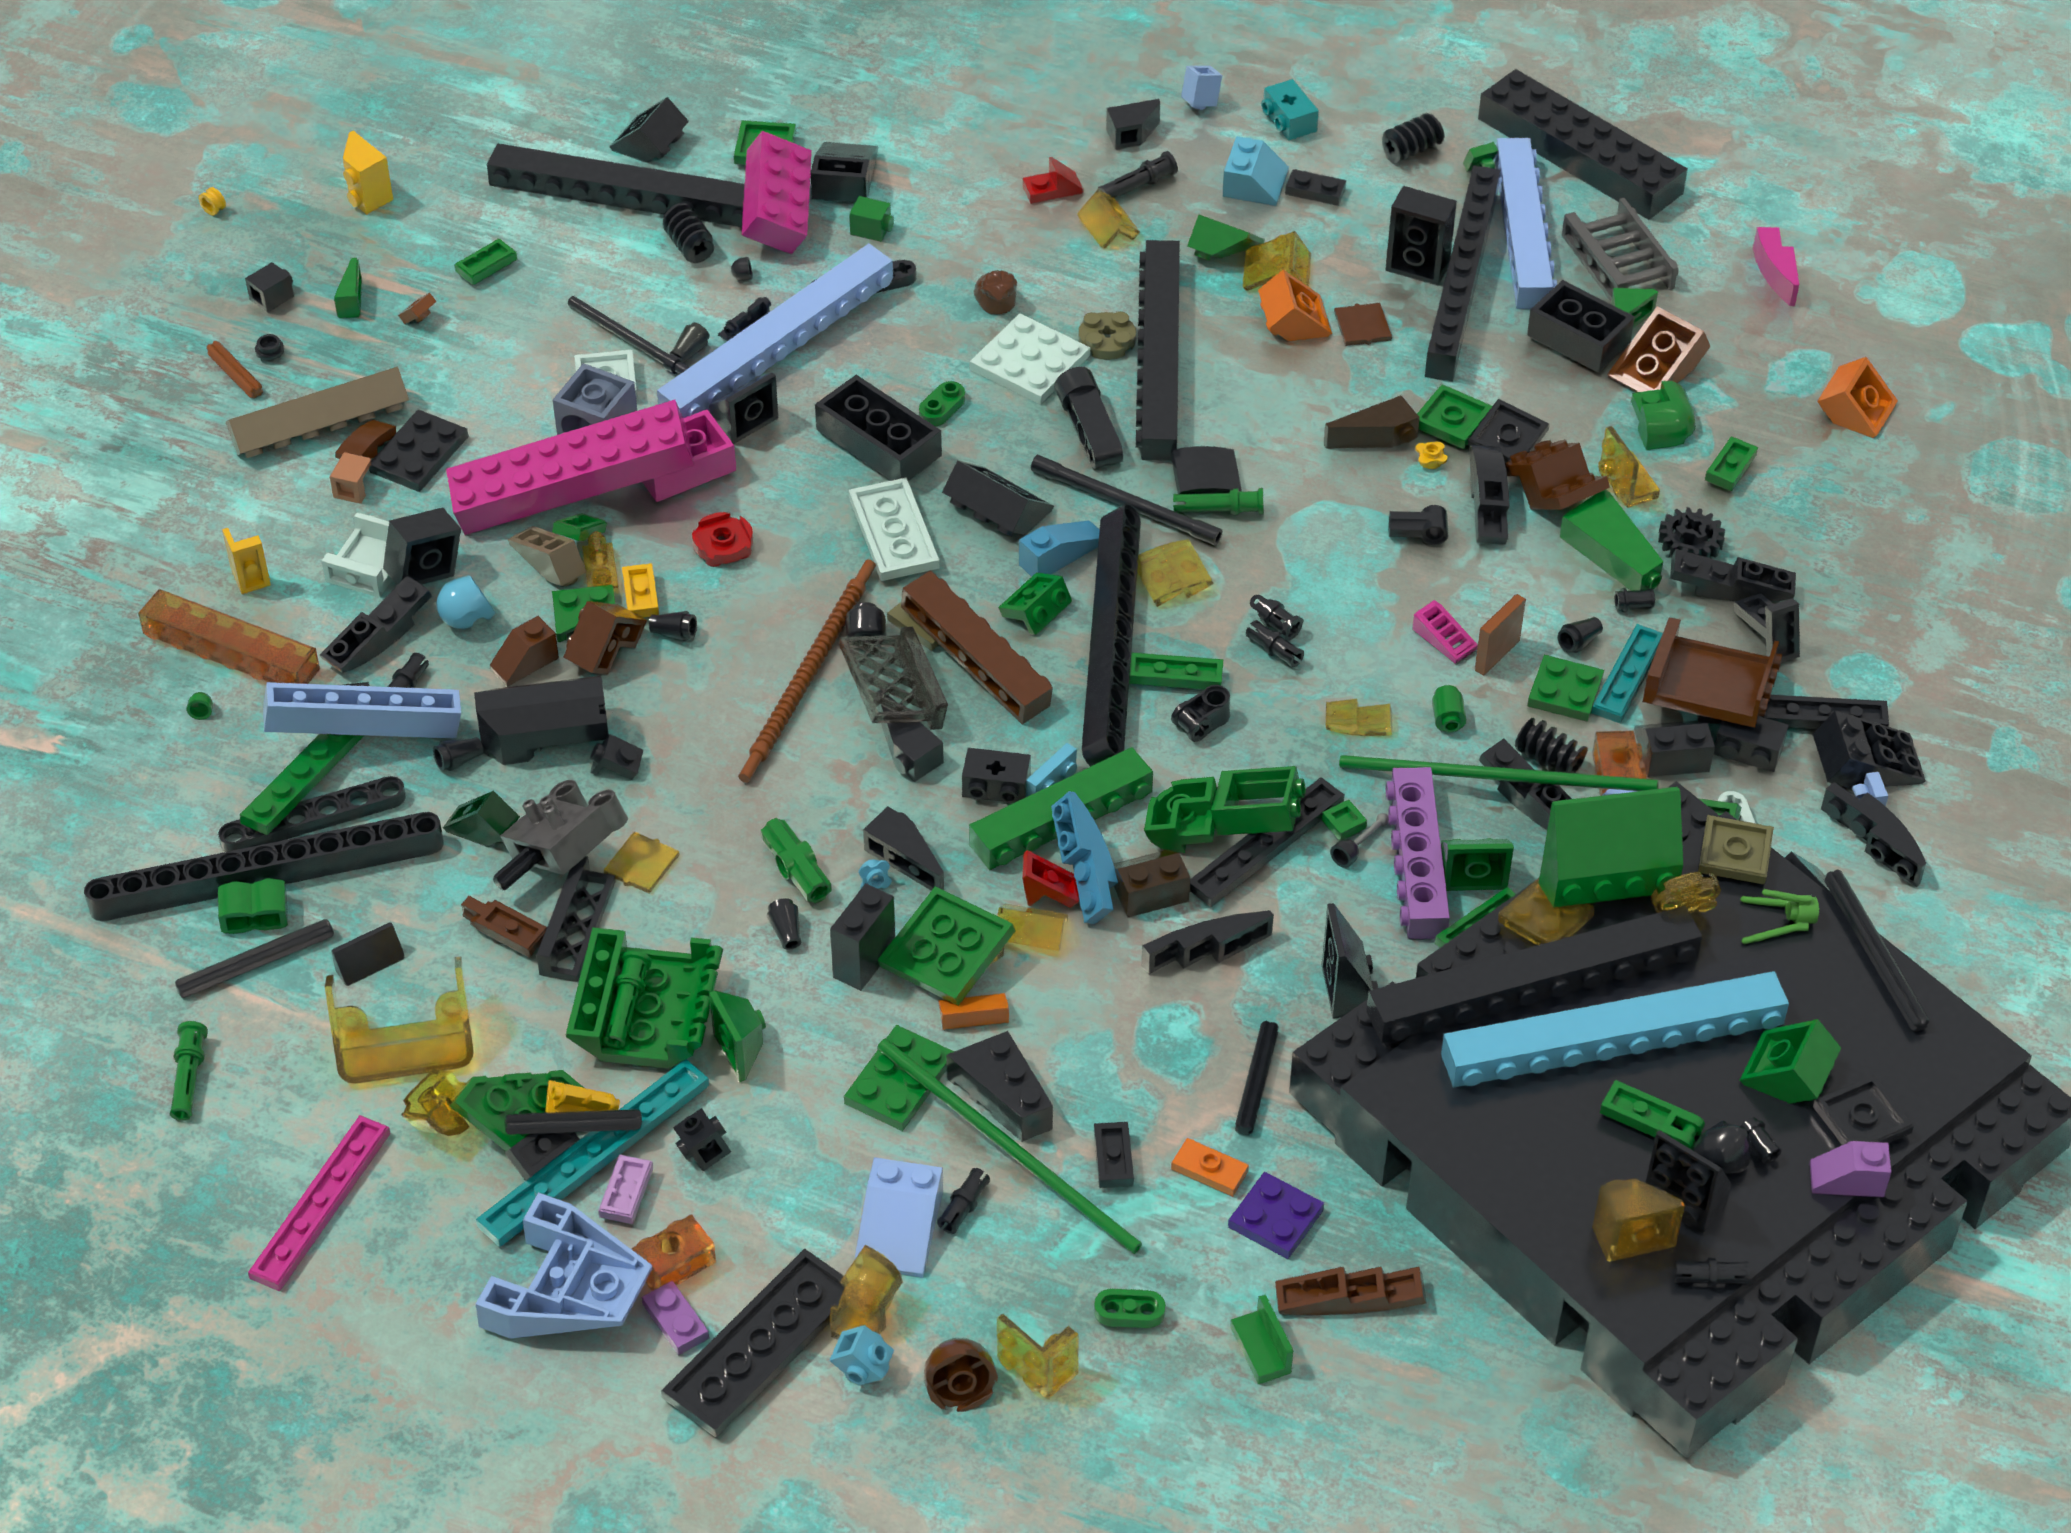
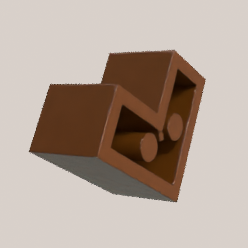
M587 601L579 613V621L575 631L567 641V649L563 658L591 673L608 675L620 647L636 648L647 620L618 604Z

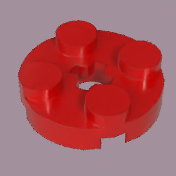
M727 512L713 513L703 517L698 522V527L692 533L693 548L697 555L705 559V563L711 567H717L721 564L732 563L749 557L752 552L753 531L750 523L745 518L739 516V520L731 517V513ZM724 536L726 540H718V537Z

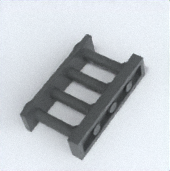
M1625 198L1619 199L1617 215L1589 223L1581 221L1575 212L1564 214L1561 236L1610 301L1612 300L1613 288H1628L1658 278L1664 282L1669 290L1675 288L1676 276L1679 272L1676 261L1670 258L1640 219L1635 208L1631 207ZM1619 225L1625 231L1624 234L1600 241L1591 234ZM1634 243L1639 250L1615 258H1611L1605 253L1606 250ZM1645 260L1652 267L1651 269L1627 276L1621 274L1617 269Z

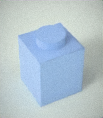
M1186 66L1181 97L1194 109L1203 110L1206 109V106H1217L1222 75L1211 66Z

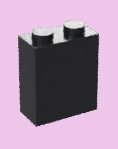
M865 883L832 925L830 937L834 979L862 991L879 969V957L896 937L894 896Z

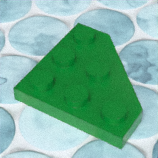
M563 1070L549 1071L548 1073L531 1074V1072L505 1074L500 1077L474 1076L468 1080L450 1104V1107L507 1151L529 1135L507 1134L504 1125L507 1114L545 1113L549 1080L578 1087L583 1086Z

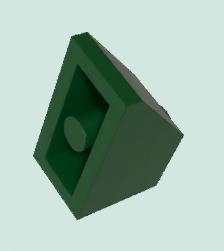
M491 791L459 805L443 829L447 833L487 847L499 841L504 843L500 835L516 823L520 816L495 791Z

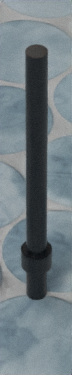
M575 296L569 298L568 306L661 362L663 367L671 373L681 374L690 368L684 364L682 358L674 353H666Z

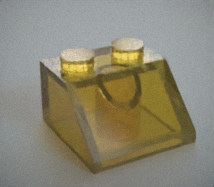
M1635 1178L1625 1181L1614 1180L1600 1186L1592 1227L1607 1262L1675 1247L1685 1207L1683 1201Z

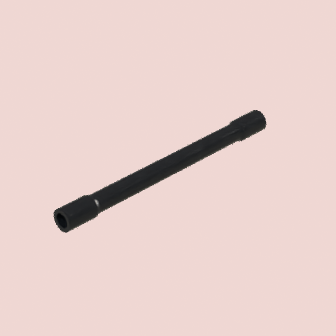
M1037 454L1031 463V471L1053 480H1059L1120 506L1126 503L1131 504L1138 513L1187 532L1192 537L1214 546L1219 543L1222 537L1223 530L1198 519H1192L1066 468L1062 464Z

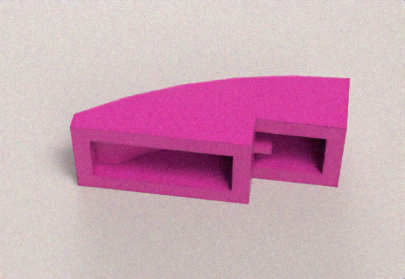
M1757 227L1753 252L1760 272L1769 286L1789 306H1795L1799 290V278L1794 247L1782 246L1779 227Z

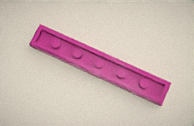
M358 1116L248 1271L251 1280L279 1292L391 1134L388 1126L364 1116Z

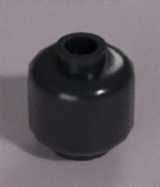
M870 602L858 603L847 612L845 623L846 637L849 643L858 646L860 650L868 651L875 649L876 645L885 640V614L875 604Z

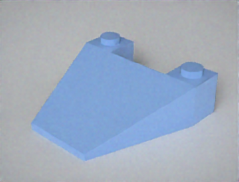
M538 1192L523 1219L525 1240L527 1244L549 1252L529 1288L494 1276L490 1277L475 1304L479 1327L513 1339L622 1326L652 1271V1264L572 1204Z

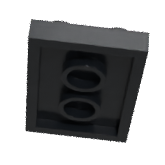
M418 409L374 457L369 467L370 473L420 492L469 437L468 429Z

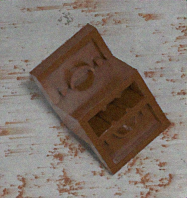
M1546 440L1534 445L1535 450L1529 453L1521 451L1511 455V461L1505 463L1507 476L1520 477L1531 510H1562L1610 488L1607 476H1594L1593 473H1589L1580 443H1567V440L1552 443L1551 440Z

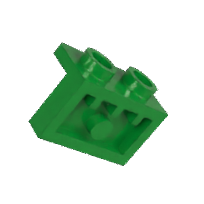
M1036 572L998 608L1002 617L1024 620L1029 634L1036 635L1072 602V598L1062 576Z

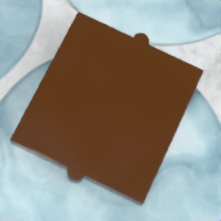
M1356 303L1354 306L1334 308V314L1345 346L1371 345L1374 342L1392 340V335L1380 303L1364 305Z

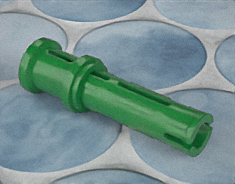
M1233 488V490H1230V493L1173 494V502H1186L1185 505H1173L1175 512L1231 511V514L1239 515L1240 512H1258L1259 515H1264L1263 488H1258L1257 491L1244 492L1239 491L1238 488Z
M630 950L624 952L621 959L623 964L622 972L615 980L617 996L603 1039L606 1045L613 1048H620V1046L624 1047L636 999L645 989V982L643 980L646 971L650 969L652 964L651 958L640 951Z
M185 1021L177 1027L179 1044L173 1054L174 1060L177 1063V1070L169 1114L172 1118L180 1121L189 1120L192 1117L197 1070L205 1057L202 1047L203 1040L207 1038L208 1029L204 1024L196 1021Z

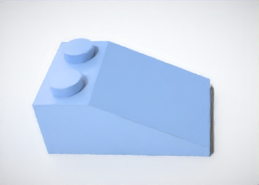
M874 1157L862 1212L854 1259L855 1268L923 1278L943 1195V1167Z

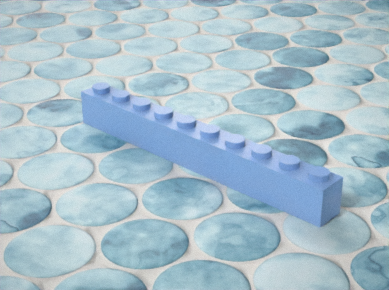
M868 243L657 390L658 404L676 400L683 418L706 409L709 410V405L717 399L726 396L755 377L762 375L765 370L778 361H782L789 353L799 346L806 344L809 339L819 332L826 330L836 320L846 316L856 306L866 302L876 292L887 287L893 279V260Z

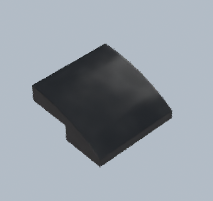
M1193 446L1174 449L1171 452L1178 494L1230 493V490H1233V488H1238L1239 491H1242L1234 449L1214 446Z

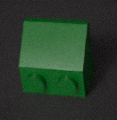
M1491 838L1441 841L1446 891L1503 890L1508 887L1514 851L1512 842L1507 839Z
M1818 1019L1764 1030L1740 1081L1747 1087L1790 1104L1817 1099L1823 1090L1830 1071L1835 1065L1841 1047Z

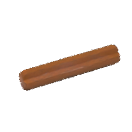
M214 341L212 344L207 345L208 355L250 398L255 399L258 395L261 396L263 394L262 384L219 341Z

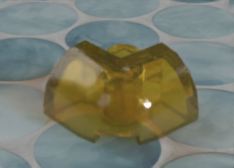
M432 1069L404 1098L403 1102L406 1108L401 1116L417 1130L429 1134L453 1136L463 1133L470 1127L463 1116L450 1107V1104L467 1082H459L452 1071Z
M865 1245L840 1282L846 1287L842 1293L839 1306L833 1305L830 1310L831 1337L836 1340L839 1339L842 1331L866 1325L870 1330L880 1335L886 1329L885 1311L890 1307L895 1293L903 1283L901 1273L896 1266L883 1254Z

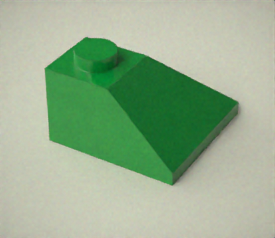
M1198 214L1187 247L1195 249V256L1210 261L1211 256L1221 259L1263 245L1265 239Z
M716 990L709 992L713 1035L738 1081H745L763 1045L762 1029L766 1028L764 1017L759 1009L756 1011L753 1009L750 1001L746 998Z

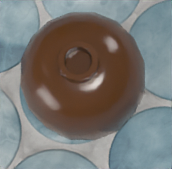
M952 1338L942 1342L933 1349L925 1362L924 1382L930 1400L946 1410L945 1406H958L957 1412H965L979 1407L990 1399L993 1394L992 1387L995 1381L997 1382L998 1380L996 1368L989 1352L980 1343L967 1338Z

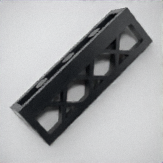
M585 856L573 866L566 877L537 952L539 975L574 982H578L592 928L599 927L616 882L615 875L590 871L588 856ZM589 882L604 884L603 890L590 895L586 890ZM590 905L594 910V914L580 920L577 912ZM581 930L585 936L584 940L571 946L567 940L568 936ZM569 956L575 961L573 970L557 967L559 961Z

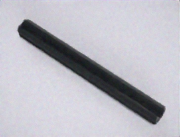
M323 919L179 978L175 981L177 992L181 998L188 997L329 939L334 935L332 925L328 919Z

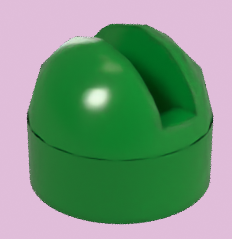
M204 692L194 693L187 703L186 710L188 715L197 720L207 719L212 713L213 701Z

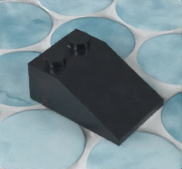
M1331 903L1327 904L1321 967L1332 1018H1341L1367 1000L1368 992L1378 989L1377 981H1371L1370 974H1373L1372 957L1370 954H1365L1363 941L1336 905Z

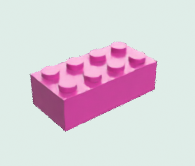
M761 131L747 149L742 236L791 255L803 242L808 233L812 150Z

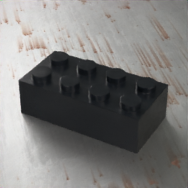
M857 374L815 404L816 430L890 480L907 478L909 481L942 456L940 429Z

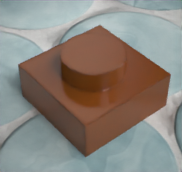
M428 293L414 301L398 316L404 324L414 319L419 323L431 314L429 308L437 301L431 293Z

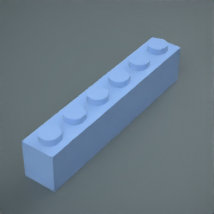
M267 682L263 704L264 732L456 738L461 717L459 690Z

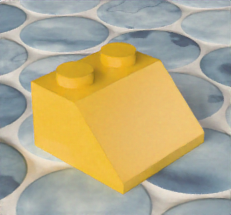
M354 130L349 132L343 155L345 169L343 176L348 187L347 198L353 207H358L367 215L393 200L387 157Z

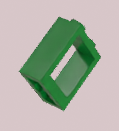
M1287 766L1221 771L1211 807L1217 836L1293 831L1295 820L1301 814L1300 800L1305 797L1306 793L1305 781L1303 778L1299 779L1297 767ZM1283 798L1282 803L1238 805L1239 800Z

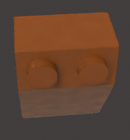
M1657 306L1608 372L1607 376L1635 392L1659 390L1662 381L1679 383L1695 369L1711 346L1702 329Z

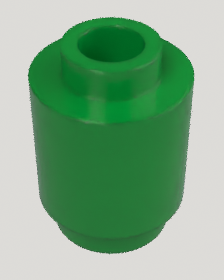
M1444 685L1437 688L1432 697L1435 725L1441 731L1456 732L1463 728L1467 722L1463 695L1459 692L1458 688L1452 685Z

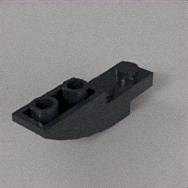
M1471 444L1469 447L1471 498H1474L1476 542L1506 545L1508 540L1507 512L1510 505L1506 466L1501 448L1499 446Z
M1675 549L1671 557L1670 579L1695 585V595L1719 600L1738 601L1761 593L1771 602L1788 600L1795 596V572L1740 557L1737 558L1733 565Z
M407 575L369 615L361 612L320 654V657L342 673L367 663L394 644L415 625L412 617L432 597L429 589Z
M1505 738L1482 753L1479 758L1483 766L1534 770ZM1498 780L1500 784L1497 790L1517 809L1546 830L1548 829L1552 802L1572 799L1559 785Z
M1835 782L1828 786L1825 790L1821 810L1832 819H1836L1852 830L1857 836L1865 839L1867 843L1864 852L1869 854L1874 860L1882 863L1900 878L1907 880L1915 887L1920 885L1926 861L1918 844L1905 825L1886 806L1868 792L1858 799Z

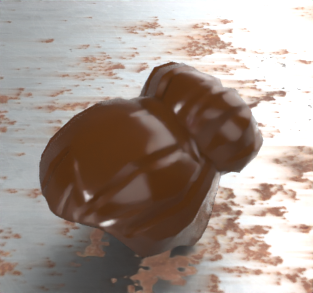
M1003 270L988 272L976 282L974 289L975 299L982 309L989 314L1008 313L1014 308L1016 303L1017 280L1012 273Z

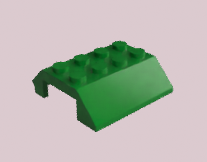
M592 928L566 1030V1038L602 1062L671 1068L692 1057L694 1050L701 1047L706 1030L704 1023L708 1021L710 1012L709 992L715 989L718 976L716 970L720 967L723 948L718 945L712 946L711 939L693 937L690 940L691 954L627 947L625 931ZM630 950L640 951L651 958L652 964L650 969L646 971L643 980L645 982V989L636 999L624 1047L613 1048L606 1045L603 1039L617 996L615 980L622 972L623 964L621 959L624 952Z

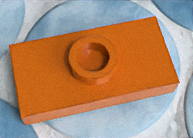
M1187 1138L1171 1162V1170L1233 1197L1247 1175L1249 1165Z

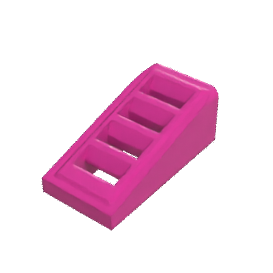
M1433 600L1414 614L1412 630L1455 664L1477 650L1478 644L1436 600ZM1460 642L1461 645L1454 649L1452 647L1456 643Z

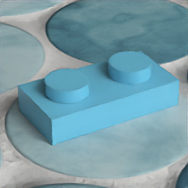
M1066 743L1026 780V797L1074 775L1077 770V749Z

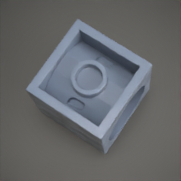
M584 363L552 400L557 435L637 411L634 381Z

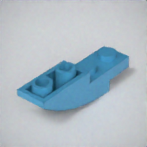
M1069 791L1051 806L1052 818L1055 824L1062 863L1073 865L1084 923L1096 924L1114 910L1110 888L1118 883L1110 852L1097 824L1077 794Z

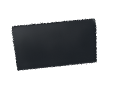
M391 922L331 950L335 971L346 986L405 958L400 941Z

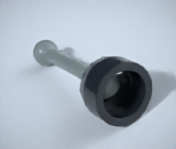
M1380 813L1376 818V822L1354 841L1350 839L1338 841L1330 849L1333 861L1343 868L1353 864L1358 858V845L1377 828L1387 825L1389 822L1388 815Z

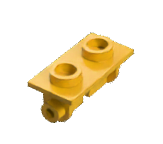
M548 1081L545 1113L619 1109L620 1101L615 1099L613 1094Z

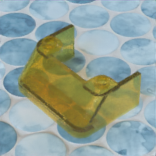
M462 956L455 957V974L458 990L445 992L438 997L435 1003L436 1020L369 1029L367 1015L361 1008L356 1006L338 1007L334 976H326L325 994L336 1066L339 1076L344 1081L356 1084L458 1069L470 1063L473 1058L474 1047Z

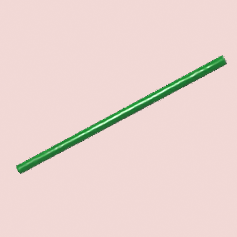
M1341 755L1339 760L1340 768L1392 772L1393 768L1431 767L1432 775L1628 791L1659 789V780L1348 755Z
M885 1038L879 1043L877 1049L1130 1252L1133 1254L1138 1252L1142 1242Z

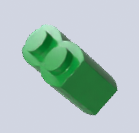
M268 878L252 884L235 881L219 886L218 919L221 932L239 934L254 929L266 931L287 927L288 913L285 881Z

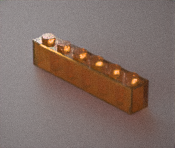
M158 589L138 612L143 634L147 637L171 644L177 649H184L197 654L203 659H210L223 664L229 669H236L249 674L258 680L262 679L271 683L309 684L320 670L316 648Z

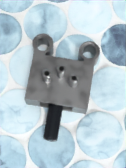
M565 780L555 785L550 793L543 797L537 805L533 799L526 800L522 805L526 814L500 835L513 859L494 875L493 882L500 890L504 891L532 867L561 875L567 873L612 832L619 830L627 823L628 817L615 792L610 789L602 790L593 795L587 804L576 781Z

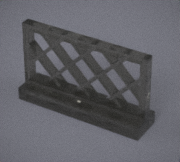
M913 626L901 627L900 634L893 636L840 637V649L872 723L927 721L930 730L943 728L948 703ZM880 647H894L895 652L892 654ZM851 648H860L866 652L861 654ZM875 655L885 661L881 664L870 657ZM893 664L897 667L904 669V671L900 673L892 668H889V666ZM864 665L874 670V672L870 674L860 669V667ZM882 674L894 681L888 683L878 677ZM903 684L911 688L912 691L909 693L898 686ZM873 685L883 691L879 694L868 687ZM891 694L902 699V701L897 703L887 698V696ZM910 703L921 710H912L906 706ZM880 704L892 711L878 712L876 707Z

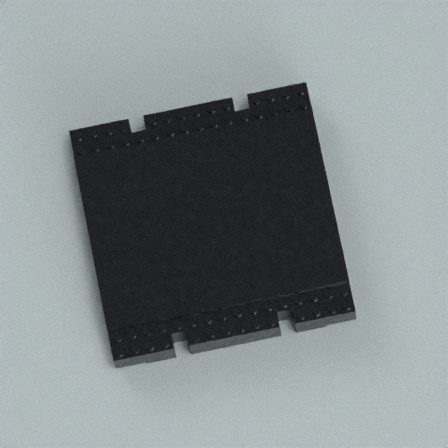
M1676 781L1667 788L1678 787L1681 791L1683 870L1678 892L1553 908L1539 886L1538 878L1417 964L1416 978L1686 906L1703 936L1698 957L1685 963L1678 962L1667 965L1656 971H1645L1631 975L1623 980H1612L1601 983L1594 988L1579 989L1568 992L1561 997L1546 998L1528 1006L1513 1007L1499 1014L1484 1015L1473 1018L1466 1023H1455L1440 1027L1433 1032L1426 1031L1408 1036L1400 1041L1393 1040L1381 1043L1366 1012L1367 999L1292 1052L1289 1093L1335 1135V1144L1381 1187L1408 1169L1411 1175L1406 1210L1554 1346L1578 1327H1581L1587 1333V1339L1580 1370L1631 1417L1638 1413L1683 1456L1688 1458L1731 1422L1736 1425L1784 1386L1794 1352L1806 1363L1811 1364L1951 1250L1962 1219L1974 1229L1978 1228L2021 1193L2023 1185L2067 1150L2071 1143V1097L2030 1065L2031 1054L1879 934L1929 1018L1926 1029L1918 1032L1912 1031L1834 897L1772 847L1765 885L1699 873L1698 868L1707 815L1733 820L1737 819L1727 811L1719 816ZM1764 889L1796 895H1811V897H1816L1818 900V920L1816 924H1809L1808 931H1795L1743 944L1742 939L1795 923L1793 920H1787L1786 907L1741 902V897L1773 898L1764 896L1762 894ZM1775 971L1789 1002L1784 1024L1778 1025L1775 1028L1818 1019L1841 1047L1835 1065L1830 1071L1818 1098L1875 1075L1914 1125L1911 1134L1888 1143L1891 1175L1884 1197L1812 1193L1810 1160L1838 1148L1842 1144L1814 1109L1815 1099L1790 1104L1741 1083L1740 1078L1763 1031L1768 1029L1762 1028L1747 1031L1740 1035L1720 1036L1704 1042L1694 1041L1680 1044L1673 1048L1663 1047L1647 1050L1641 1054H1626L1605 1061L1595 1060L1580 1063L1574 1067L1564 1066L1548 1069L1542 1073L1532 1072L1513 1076L1506 1080L1496 1079L1480 1082L1474 1086L1465 1085L1454 1088L1441 1056L1443 1036L1445 1033ZM1392 981L1387 986L1393 985L1395 983ZM1617 1080L1701 1117L1705 1122V1127L1700 1135L1722 1120L1727 1122V1124L1741 1126L1748 1119L1755 1117L1758 1121H1763L1766 1124V1132L1776 1145L1781 1148L1782 1152L1771 1163L1763 1164L1751 1147V1160L1748 1168L1740 1173L1725 1174L1731 1183L1727 1205L1706 1231L1702 1233L1694 1227L1685 1225L1678 1217L1667 1210L1656 1207L1643 1196L1655 1137L1601 1114V1104L1613 1083ZM1674 1124L1673 1127L1683 1130L1681 1126ZM1699 1135V1136H1695V1138H1694V1139H1695V1142H1697V1140L1699 1139L1700 1135ZM1707 1258H1716L1717 1262L1748 1261L1750 1264V1276H1747V1278L1750 1279L1749 1285L1717 1284L1716 1287H1708V1283H1675L1673 1269H1676V1267H1674L1675 1259L1707 1261Z

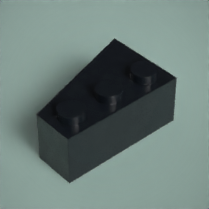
M1008 1031L946 1055L947 1079L955 1085L957 1083L967 1091L969 1098L976 1104L980 1102L991 1111L992 1117L1020 1141L1023 1142L1053 1130V1105Z

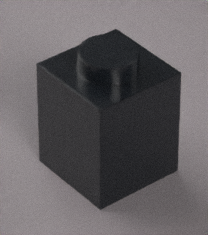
M273 262L245 278L249 299L267 313L294 297L292 276L286 269H281Z

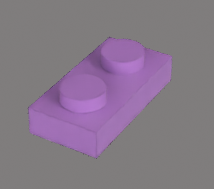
M673 1281L642 1296L644 1308L678 1356L709 1339L707 1328Z

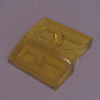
M1189 539L1167 543L1138 555L1137 572L1156 607L1183 592L1188 599L1214 584Z

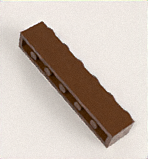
M930 570L902 588L901 608L1022 725L1050 707L1053 691L1050 681L1045 676L1038 674L1024 656H1020L1014 651L1009 642L1004 637L999 636L990 627L986 619L979 617L970 608L965 599L959 598L944 579L938 578Z

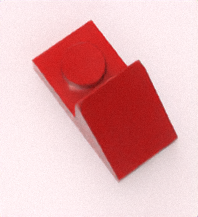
M1051 156L1049 157V173L1022 178V186L1030 204L1083 193V187L1076 172Z
M1029 850L1024 853L1022 880L1028 906H1032L1044 895L1069 908H1072L1079 902L1074 873Z

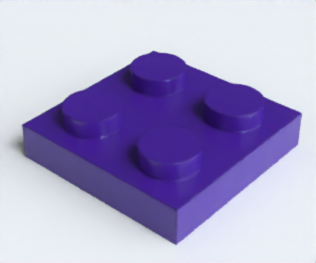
M1264 1171L1229 1218L1228 1228L1289 1259L1324 1211V1202Z

